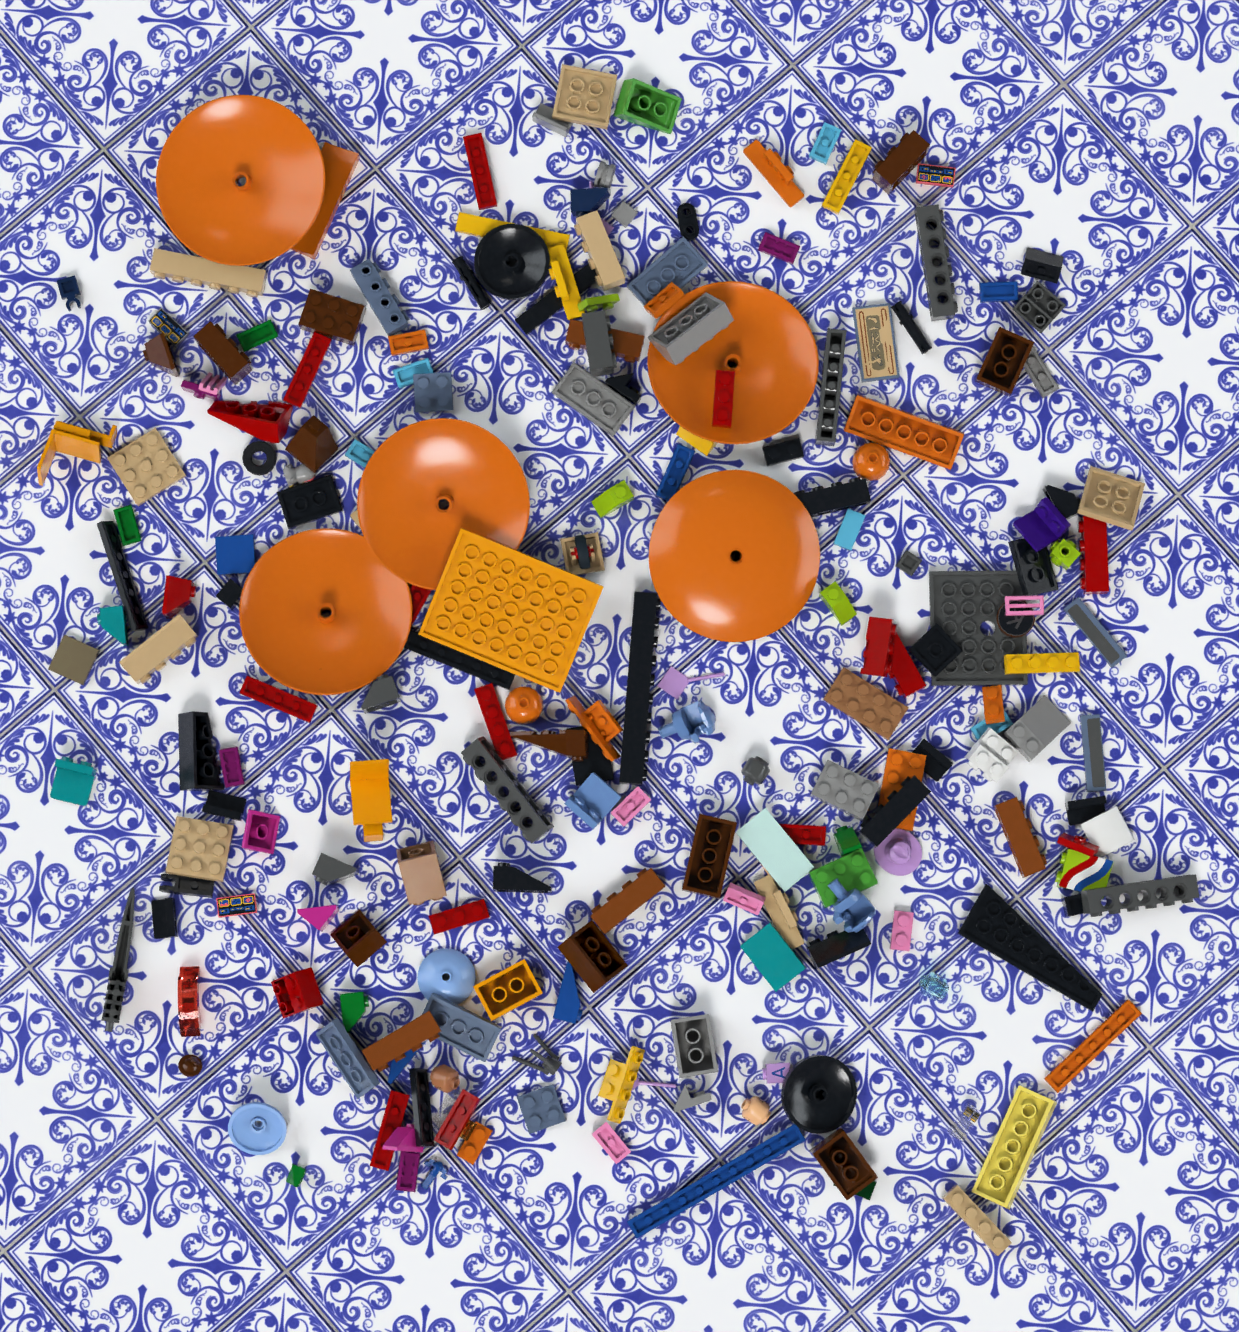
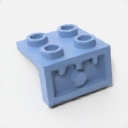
M592 772L564 804L594 829L622 796L595 772Z

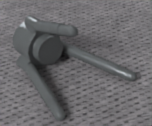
M534 1034L533 1037L551 1057L547 1056L545 1058L533 1049H530V1052L543 1061V1067L512 1056L513 1060L542 1071L546 1075L548 1073L554 1075L562 1064L558 1061L559 1057L548 1048L537 1034Z

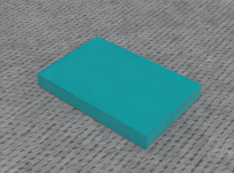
M771 922L740 946L775 992L807 968Z

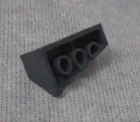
M192 711L178 714L180 791L225 790L223 783H220L219 774H221L220 766L216 764L215 755H217V752L211 741L213 734L208 712Z

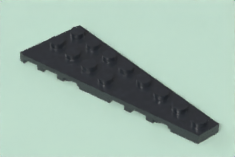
M985 884L957 934L1093 1012L1102 994L1069 964L1029 923L1017 914L1002 897L990 888L989 885Z

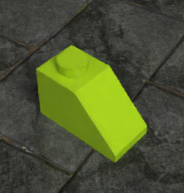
M625 480L607 489L591 501L601 519L633 501L634 496Z
M836 581L819 593V597L841 626L857 615L848 597Z

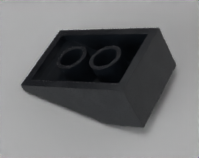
M498 863V866H494V892L552 893V887L515 867H510V863Z

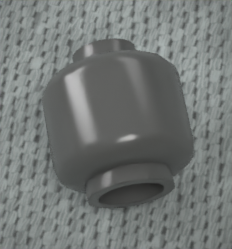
M758 756L749 758L741 770L742 775L745 776L743 780L752 786L754 783L762 784L770 772L769 764Z

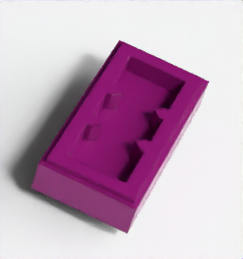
M765 232L758 251L793 265L800 246Z
M187 380L182 381L181 388L184 391L194 393V397L220 400V392L217 395L207 393L198 389L199 384Z
M238 747L218 750L225 788L245 785Z
M401 1151L396 1190L416 1192L420 1153Z

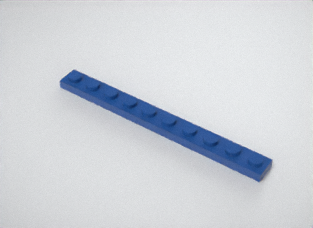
M793 1124L628 1220L627 1223L637 1239L804 1142L805 1138L799 1128Z

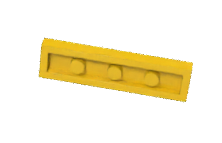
M855 139L821 207L839 215L872 150L871 146Z
M1079 652L1004 655L1005 674L1080 672Z

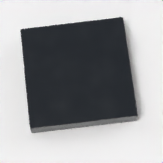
M937 623L908 649L934 677L963 651Z

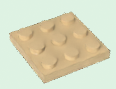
M562 64L552 119L607 130L617 75Z
M156 428L107 458L137 506L142 505L186 477V474Z
M1090 466L1077 513L1132 531L1145 483Z
M177 816L166 873L224 882L234 825Z

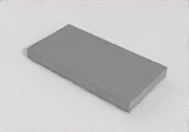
M573 362L552 391L554 396L612 437H614L635 408L634 404L596 377H591L589 372Z

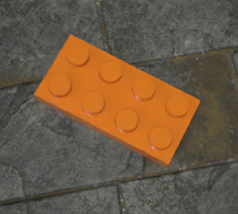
M888 748L878 806L880 804L884 806L889 801L887 797L894 790L898 792L902 788L900 784L908 776L912 778L915 775L922 782L927 755ZM917 807L896 827L897 829L913 831Z

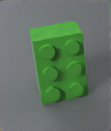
M862 848L808 873L824 909L834 905L838 899L827 886L836 878H838L847 891L856 888L862 892L878 884Z

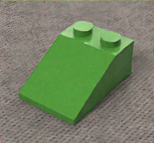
M627 79L623 82L613 116L633 124L671 134L682 98L637 79Z

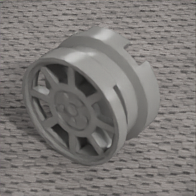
M601 161L596 173L594 187L601 186L604 188L608 187L609 189L613 181L616 165H607L606 162Z

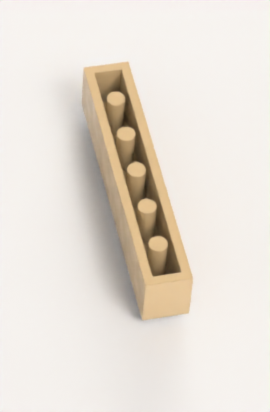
M154 248L150 265L151 274L158 279L168 277L178 283L188 281L191 282V285L199 287L202 284L208 285L209 288L214 290L224 288L228 289L230 293L239 294V292H244L247 296L255 298L258 295L263 296L267 279V272L263 269L224 265L202 257Z

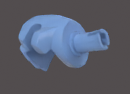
M699 700L675 711L672 714L673 722L658 728L659 734L663 739L678 733L681 739L698 743L700 742L699 736L706 733L708 736L715 731L716 718L709 707Z
M838 878L827 885L838 898L833 905V921L837 925L844 921V930L846 932L854 931L857 933L870 923L876 914V910L863 893L856 888L847 891Z

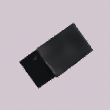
M634 373L606 379L605 385L635 406L638 405L641 400L640 392L632 386L630 388L627 387L633 379Z

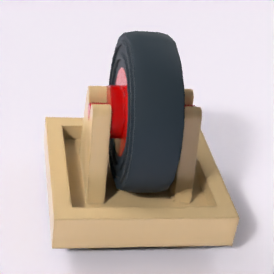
M598 532L560 539L566 571L575 575L605 571Z

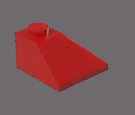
M166 575L162 614L166 619H171L192 602V597L196 596V586H194L191 580Z

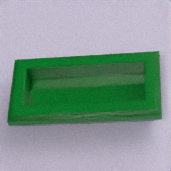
M271 319L236 335L244 352L279 337Z
M132 505L114 509L123 546L142 541Z

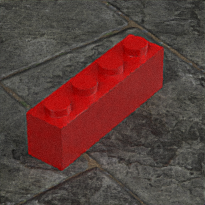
M1083 516L1081 521H1078V533H1081L1082 539L1079 540L1078 544L1079 552H1082V559L1079 560V569L1083 571V578H1080V589L1084 590V594H1107L1109 592L1107 523Z
M896 632V635H892V643L895 645L893 655L890 654L889 662H892L891 674L888 673V677L894 679L897 684L894 687L898 695H903L905 699L925 688L926 684Z

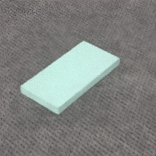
M766 808L735 832L784 892L815 868Z

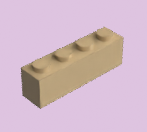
M596 210L577 217L574 229L577 236L581 235L583 240L581 246L584 253L588 252L590 257L588 263L591 270L595 269L597 274L595 280L598 287L602 286L603 291L625 284L624 273L598 211Z
M955 1184L942 1197L948 1206L996 1256H999L1012 1243L958 1185Z

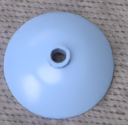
M445 948L430 953L422 961L417 979L420 991L427 1000H429L432 993H435L458 1005L465 1001L472 993L476 974L472 962L466 955L458 950ZM445 973L450 976L447 981H444L442 978Z
M251 1102L240 1106L232 1113L228 1123V1133L233 1144L243 1152L252 1155H265L277 1150L282 1145L286 1137L287 1125L283 1115L273 1106L261 1102Z

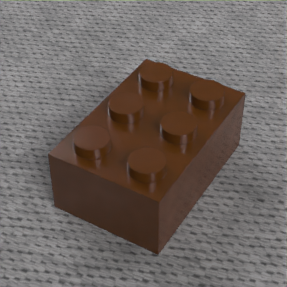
M914 130L910 134L908 132L904 134L900 139L901 142L898 147L893 146L887 153L886 159L884 161L881 159L874 167L872 180L888 195L928 153L930 144Z
M310 289L298 325L301 330L311 333L316 332L330 339L354 346L366 309L364 305Z
M210 321L193 336L201 349L234 385L238 384L252 371L250 367L252 363L243 351L238 352L239 349L236 343L230 337L226 339L224 330L217 323L214 325Z
M999 327L975 382L1010 397L1034 342Z
M592 920L557 947L593 993L628 966Z

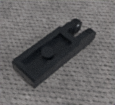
M161 874V880L175 881L174 886H159V891L213 898L215 881L173 874Z

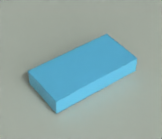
M429 358L392 370L399 389L414 384L413 374L434 373Z
M847 509L834 545L851 551L866 515Z

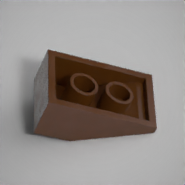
M841 1127L809 1150L846 1200H849L878 1178Z

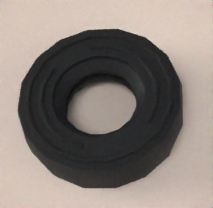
M257 441L252 442L245 448L242 460L247 471L260 476L273 470L277 457L271 445L266 442ZM258 451L264 452L267 456L266 462L263 465L254 464L252 461L254 453Z

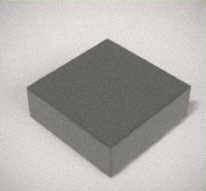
M906 550L896 564V567L911 577L922 560Z

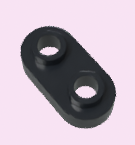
M683 203L677 209L681 237L684 236L687 241H694L699 235L696 210L692 204ZM687 209L690 211V214L685 215L683 211ZM687 228H692V229H693V232H692V233H688V232L686 231V229H687Z

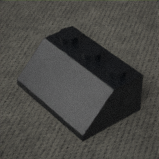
M864 929L857 933L854 931L838 933L836 930L827 934L828 938L820 941V938L809 942L810 946L806 949L815 969L863 949L871 945V942Z

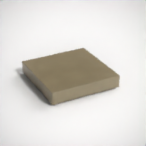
M64 634L48 670L84 686L100 650Z

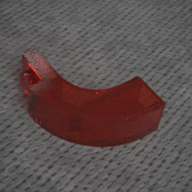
M199 966L180 967L178 977V1017L181 1037L201 1036Z

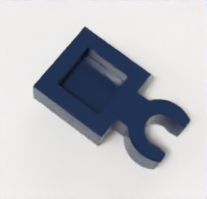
M75 275L57 280L62 300L68 299L66 302L68 311H72L70 307L72 303H77V307L80 309L81 303L76 296L81 294Z

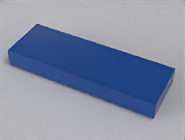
M677 444L655 494L656 497L669 501L678 492L695 454V450Z

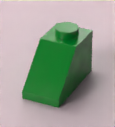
M846 825L836 829L837 833L833 834L841 857L862 848L853 827L848 828Z
M364 992L340 994L342 1020L347 1033H350L365 1014L366 1007H369L368 995H364Z

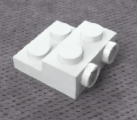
M988 727L966 754L965 758L969 760L967 764L976 771L979 768L983 772L981 776L991 783L993 780L997 783L1009 769L1008 765L1019 751Z

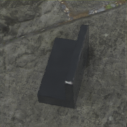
M1028 247L1021 275L1057 284L1064 257Z
M925 739L912 752L927 755L924 772L936 782L953 765L947 757Z
M210 790L206 804H203L202 812L242 821L246 799Z
M1099 796L1066 802L1068 824L1070 826L1082 824L1105 812L1104 804L1107 803L1106 797Z
M175 898L152 900L154 938L178 937Z

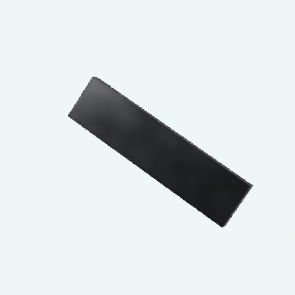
M412 1068L409 1069L416 1147H434L427 1069Z

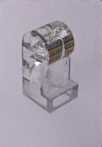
M968 1103L947 1132L960 1142H963L982 1112Z

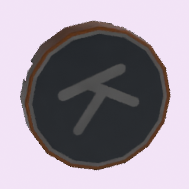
M1009 601V604H1027L1025 601ZM1003 603L997 612L996 621L1002 633L1006 636L1017 638L1028 634L1033 628L1035 615L1005 616V603ZM1010 608V611H1033V609Z

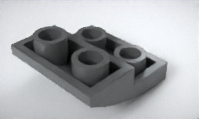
M1037 281L1014 306L1013 310L1039 333H1042L1064 309L1066 304Z

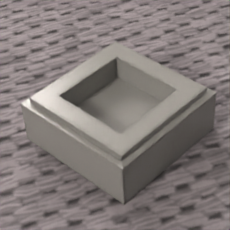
M623 201L612 213L611 217L626 228L638 215V212Z

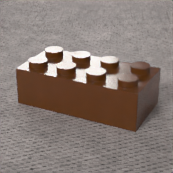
M699 814L682 891L720 899L737 822Z

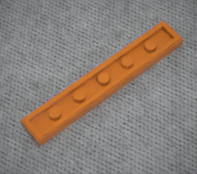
M1127 999L1055 1067L1044 1080L1057 1093L1060 1092L1142 1013Z

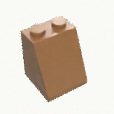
M434 840L396 850L398 865L409 905H421L427 900L432 899L436 901L442 899L443 896H447Z

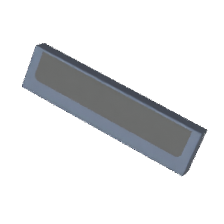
M1079 597L1063 609L1111 668L1127 657L1126 653Z
M1100 714L1081 715L1080 724L1086 792L1106 791Z

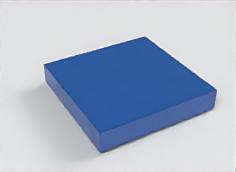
M254 535L215 537L217 575L250 573L256 564Z

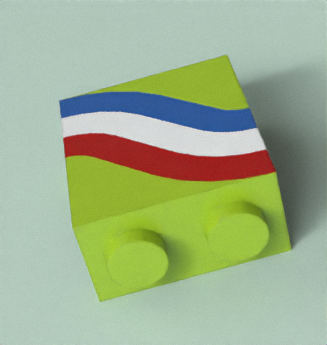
M1067 849L1065 853L1062 852L1059 863L1062 864L1061 871H1057L1055 876L1056 887H1063L1077 892L1107 887L1113 861L1097 856L1090 857L1078 851Z

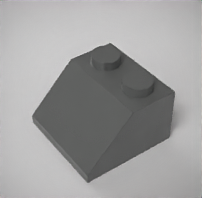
M388 674L377 677V681L373 682L361 706L365 714L401 702L393 677H388Z
M321 853L312 875L315 876L314 880L327 886L328 882L334 884L358 875L359 870Z

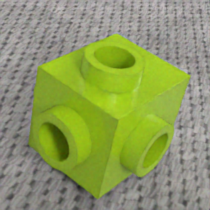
M1063 539L1061 542L1057 540L1050 548L1052 552L1049 556L1053 564L1058 567L1062 566L1067 570L1081 553L1075 549L1077 546L1072 541Z

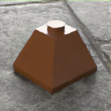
M164 333L157 335L144 344L146 350H143L146 361H150L152 366L174 377L180 376L169 342Z
M313 415L299 429L285 450L315 473L337 452L338 447L329 428Z

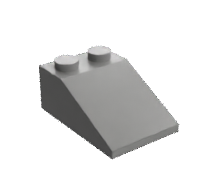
M1044 695L1003 735L1030 762L1071 722Z

